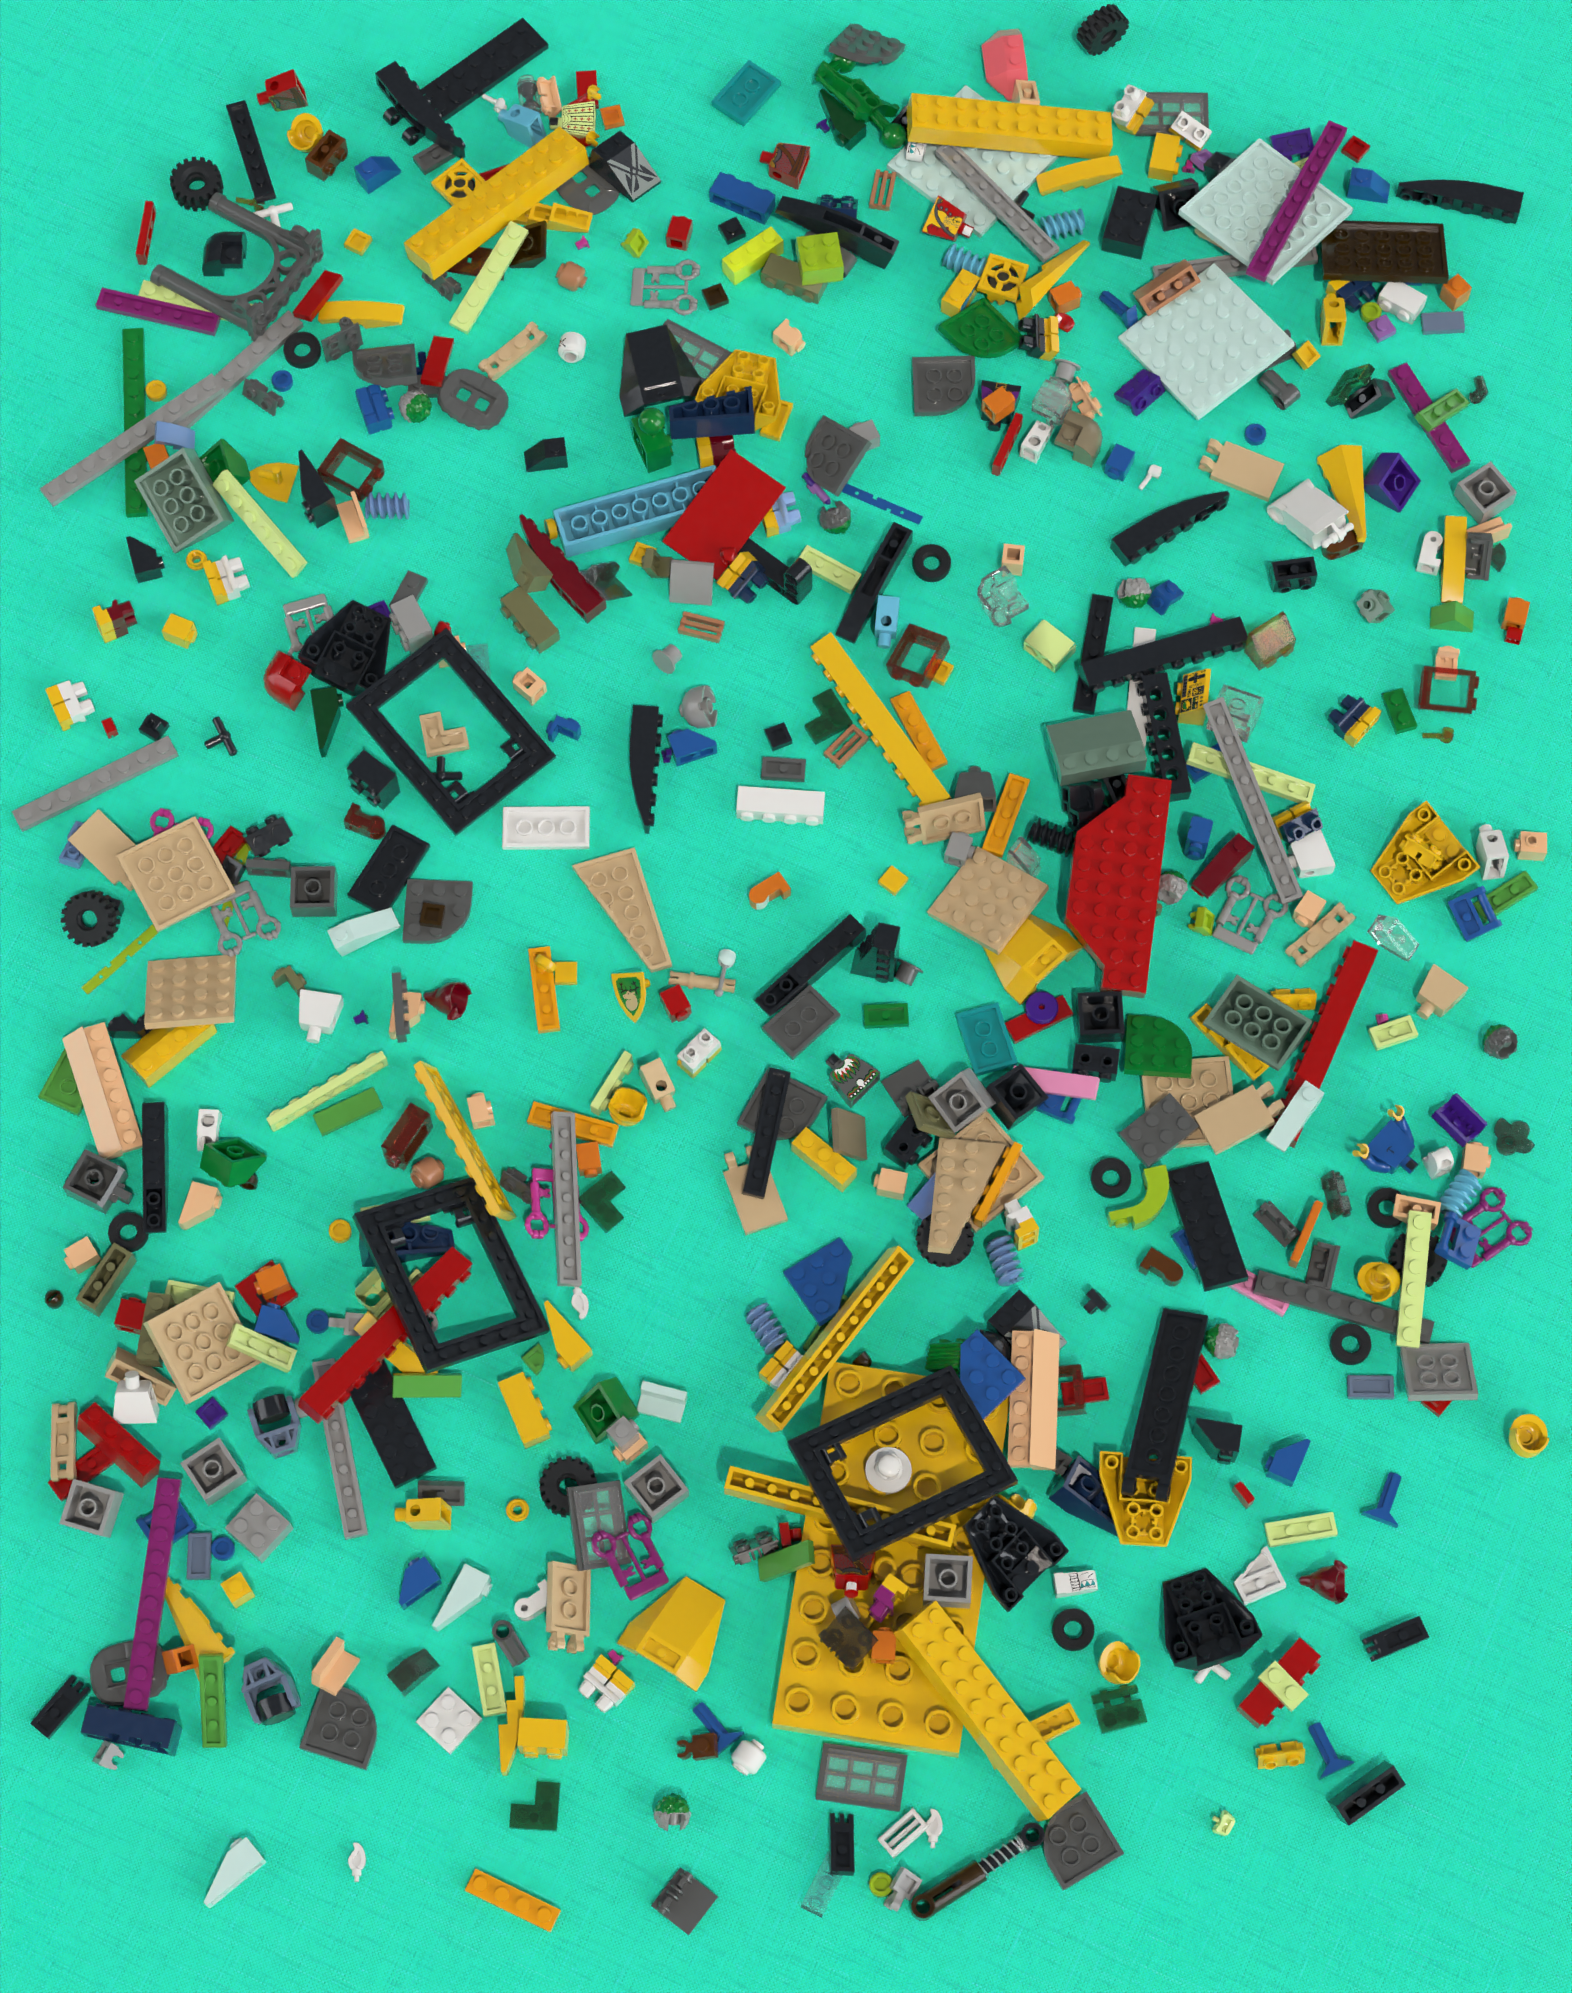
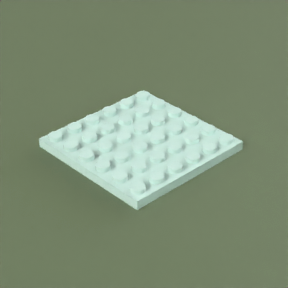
M967 85L954 96L986 100ZM927 143L923 161L917 162L906 160L907 144L887 164V169L891 172H896L897 177L932 203H935L939 195L967 214L964 223L974 227L973 233L981 238L999 218L935 155V151L942 145ZM960 147L1014 202L1023 190L1027 191L1036 181L1037 175L1044 173L1059 158V156Z
M1259 138L1181 207L1178 215L1248 267L1302 169ZM1319 183L1266 281L1271 285L1276 283L1352 213L1353 207Z
M1215 263L1198 275L1200 283L1150 316L1146 315L1118 337L1119 342L1148 371L1160 376L1162 385L1197 420L1205 416L1295 346L1294 341Z

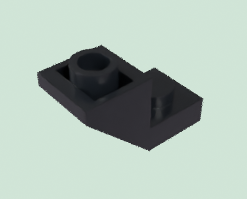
M122 1014L119 1017L113 1018L107 1027V1031L112 1038L142 1039L153 1029H145V1014L137 1020L135 1025Z

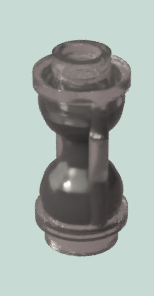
M531 75L521 76L517 83L520 106L537 111L541 116L542 111L536 86L537 81Z

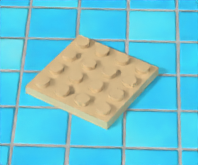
M195 816L117 855L157 933L236 893Z
M977 846L973 852L972 859H967L965 866L963 865L927 913L933 919L999 955L1049 890V887L1046 883Z
M218 955L148 961L145 1029L235 1022L236 955L232 957Z
M1229 1056L1192 1059L1191 1079L1141 1075L1145 1112L1171 1093L1194 1119V1115L1234 1095ZM1198 1128L1175 1148L1208 1146L1209 1143L1201 1129Z
M987 1111L952 1138L1006 1144V1148L1008 1146L1012 1147L1014 1143ZM938 1149L918 1164V1168L928 1179L936 1172ZM1021 1152L983 1227L1006 1210L1004 1207L1006 1203L1014 1199L1019 1200L1044 1180L1042 1173L1023 1152ZM1001 1155L998 1161L999 1166H1002L1005 1159H1002L1003 1155ZM994 1171L992 1172L987 1185L991 1186L993 1181L995 1180L994 1178H992ZM982 1195L977 1204L981 1205L985 1199ZM974 1207L968 1223L970 1222L972 1231L977 1233L982 1228L974 1225L975 1217L972 1216Z
M220 1282L143 1323L185 1404L195 1401L261 1363L257 1359L226 1346L233 1325L236 1323L242 1325Z

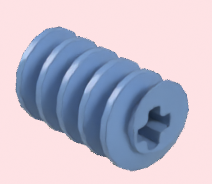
M369 492L365 503L366 519L369 518L370 513L373 519H376L378 514H380L381 519H385L388 513L390 519H393L395 514L398 519H402L405 514L406 519L409 520L410 503L406 493H403L401 499H399L397 493H394L393 499H391L388 492H386L385 498H382L380 492H378L376 498L373 497L372 492Z
M1011 1235L994 1238L987 1243L986 1251L991 1253L989 1260L994 1261L992 1268L996 1270L995 1276L999 1278L998 1285L1009 1286L1024 1279V1277H1019V1274L1024 1269H1016V1266L1021 1261L1013 1260L1018 1253L1010 1252L1015 1245L1013 1243L1007 1244V1241L1012 1238Z
M763 1303L754 1307L746 1314V1323L751 1324V1331L756 1332L755 1338L761 1339L759 1344L761 1347H765L764 1353L769 1355L781 1348L785 1343L783 1340L787 1333L779 1334V1331L783 1328L782 1325L774 1326L778 1318L770 1319L769 1317L773 1314V1310L765 1311L769 1304Z

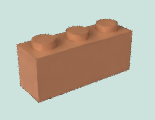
M1183 259L1133 292V295L1142 310L1150 316L1201 281L1192 265L1186 259Z

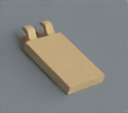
M1211 438L1206 452L1219 456L1218 460L1215 463L1211 458L1203 455L1198 469L1211 473V480L1268 502L1283 470L1284 463L1228 441L1223 446L1219 441Z
M981 793L917 807L918 812L909 810L902 812V818L905 821L906 827L904 828V834L907 837L908 844L922 841L923 845L950 839L952 832L972 834L986 830Z
M98 809L67 840L114 886L120 881L131 892L134 888L122 868L117 855L136 845Z
M1270 1081L1261 1085L1257 1090L1251 1085L1194 1115L1196 1123L1199 1125L1215 1155L1274 1125L1275 1121L1273 1118L1283 1114L1285 1106L1281 1099L1272 1103L1268 1108L1262 1101L1275 1093Z
M752 1145L745 1147L748 1159ZM733 1152L724 1154L729 1170L723 1172L745 1236L787 1222L788 1218L771 1172L764 1199L743 1195L742 1189L748 1164L738 1167Z
M556 1561L548 1562L546 1632L551 1633L547 1645L548 1650L557 1651L558 1648L565 1649V1635H569L571 1637L567 1643V1653L576 1654L577 1651L584 1652V1638L589 1637L591 1570L577 1571V1565Z

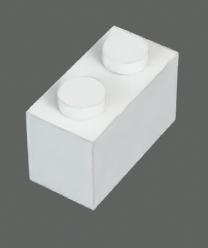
M1387 282L1379 294L1377 304L1383 311L1390 312L1402 322L1412 325L1425 307L1427 296L1403 282Z

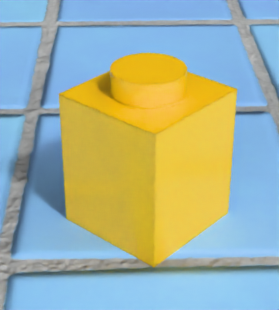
M172 613L162 629V634L166 641L188 649L191 643L195 642L198 634L194 622Z
M241 1572L220 1584L235 1609L255 1597Z

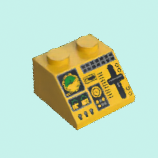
M1203 669L1183 675L1182 683L1178 682L1176 695L1180 696V702L1175 704V714L1178 715V723L1203 726L1206 716L1203 704L1208 703L1211 669Z

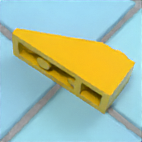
M547 1300L544 1302L558 1356L556 1360L563 1369L569 1368L573 1373L593 1355L592 1349Z

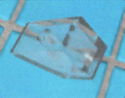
M1020 836L1008 851L1007 863L1033 877L1039 874L1041 858L1029 843Z
M1378 915L1367 931L1379 946L1404 961L1409 962L1419 946V943L1397 917Z

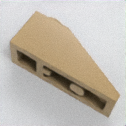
M117 1347L107 1364L105 1377L118 1383L121 1380H125L126 1372L137 1371L139 1373V1380L151 1381L157 1402L167 1406L177 1387L151 1366L140 1365L136 1355Z

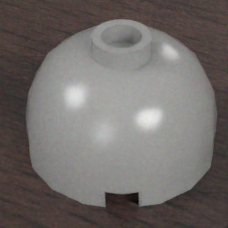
M701 685L690 689L685 693L682 704L679 706L681 716L685 718L687 723L698 729L714 727L717 723L718 713L717 710L713 711L712 703H716L710 686Z

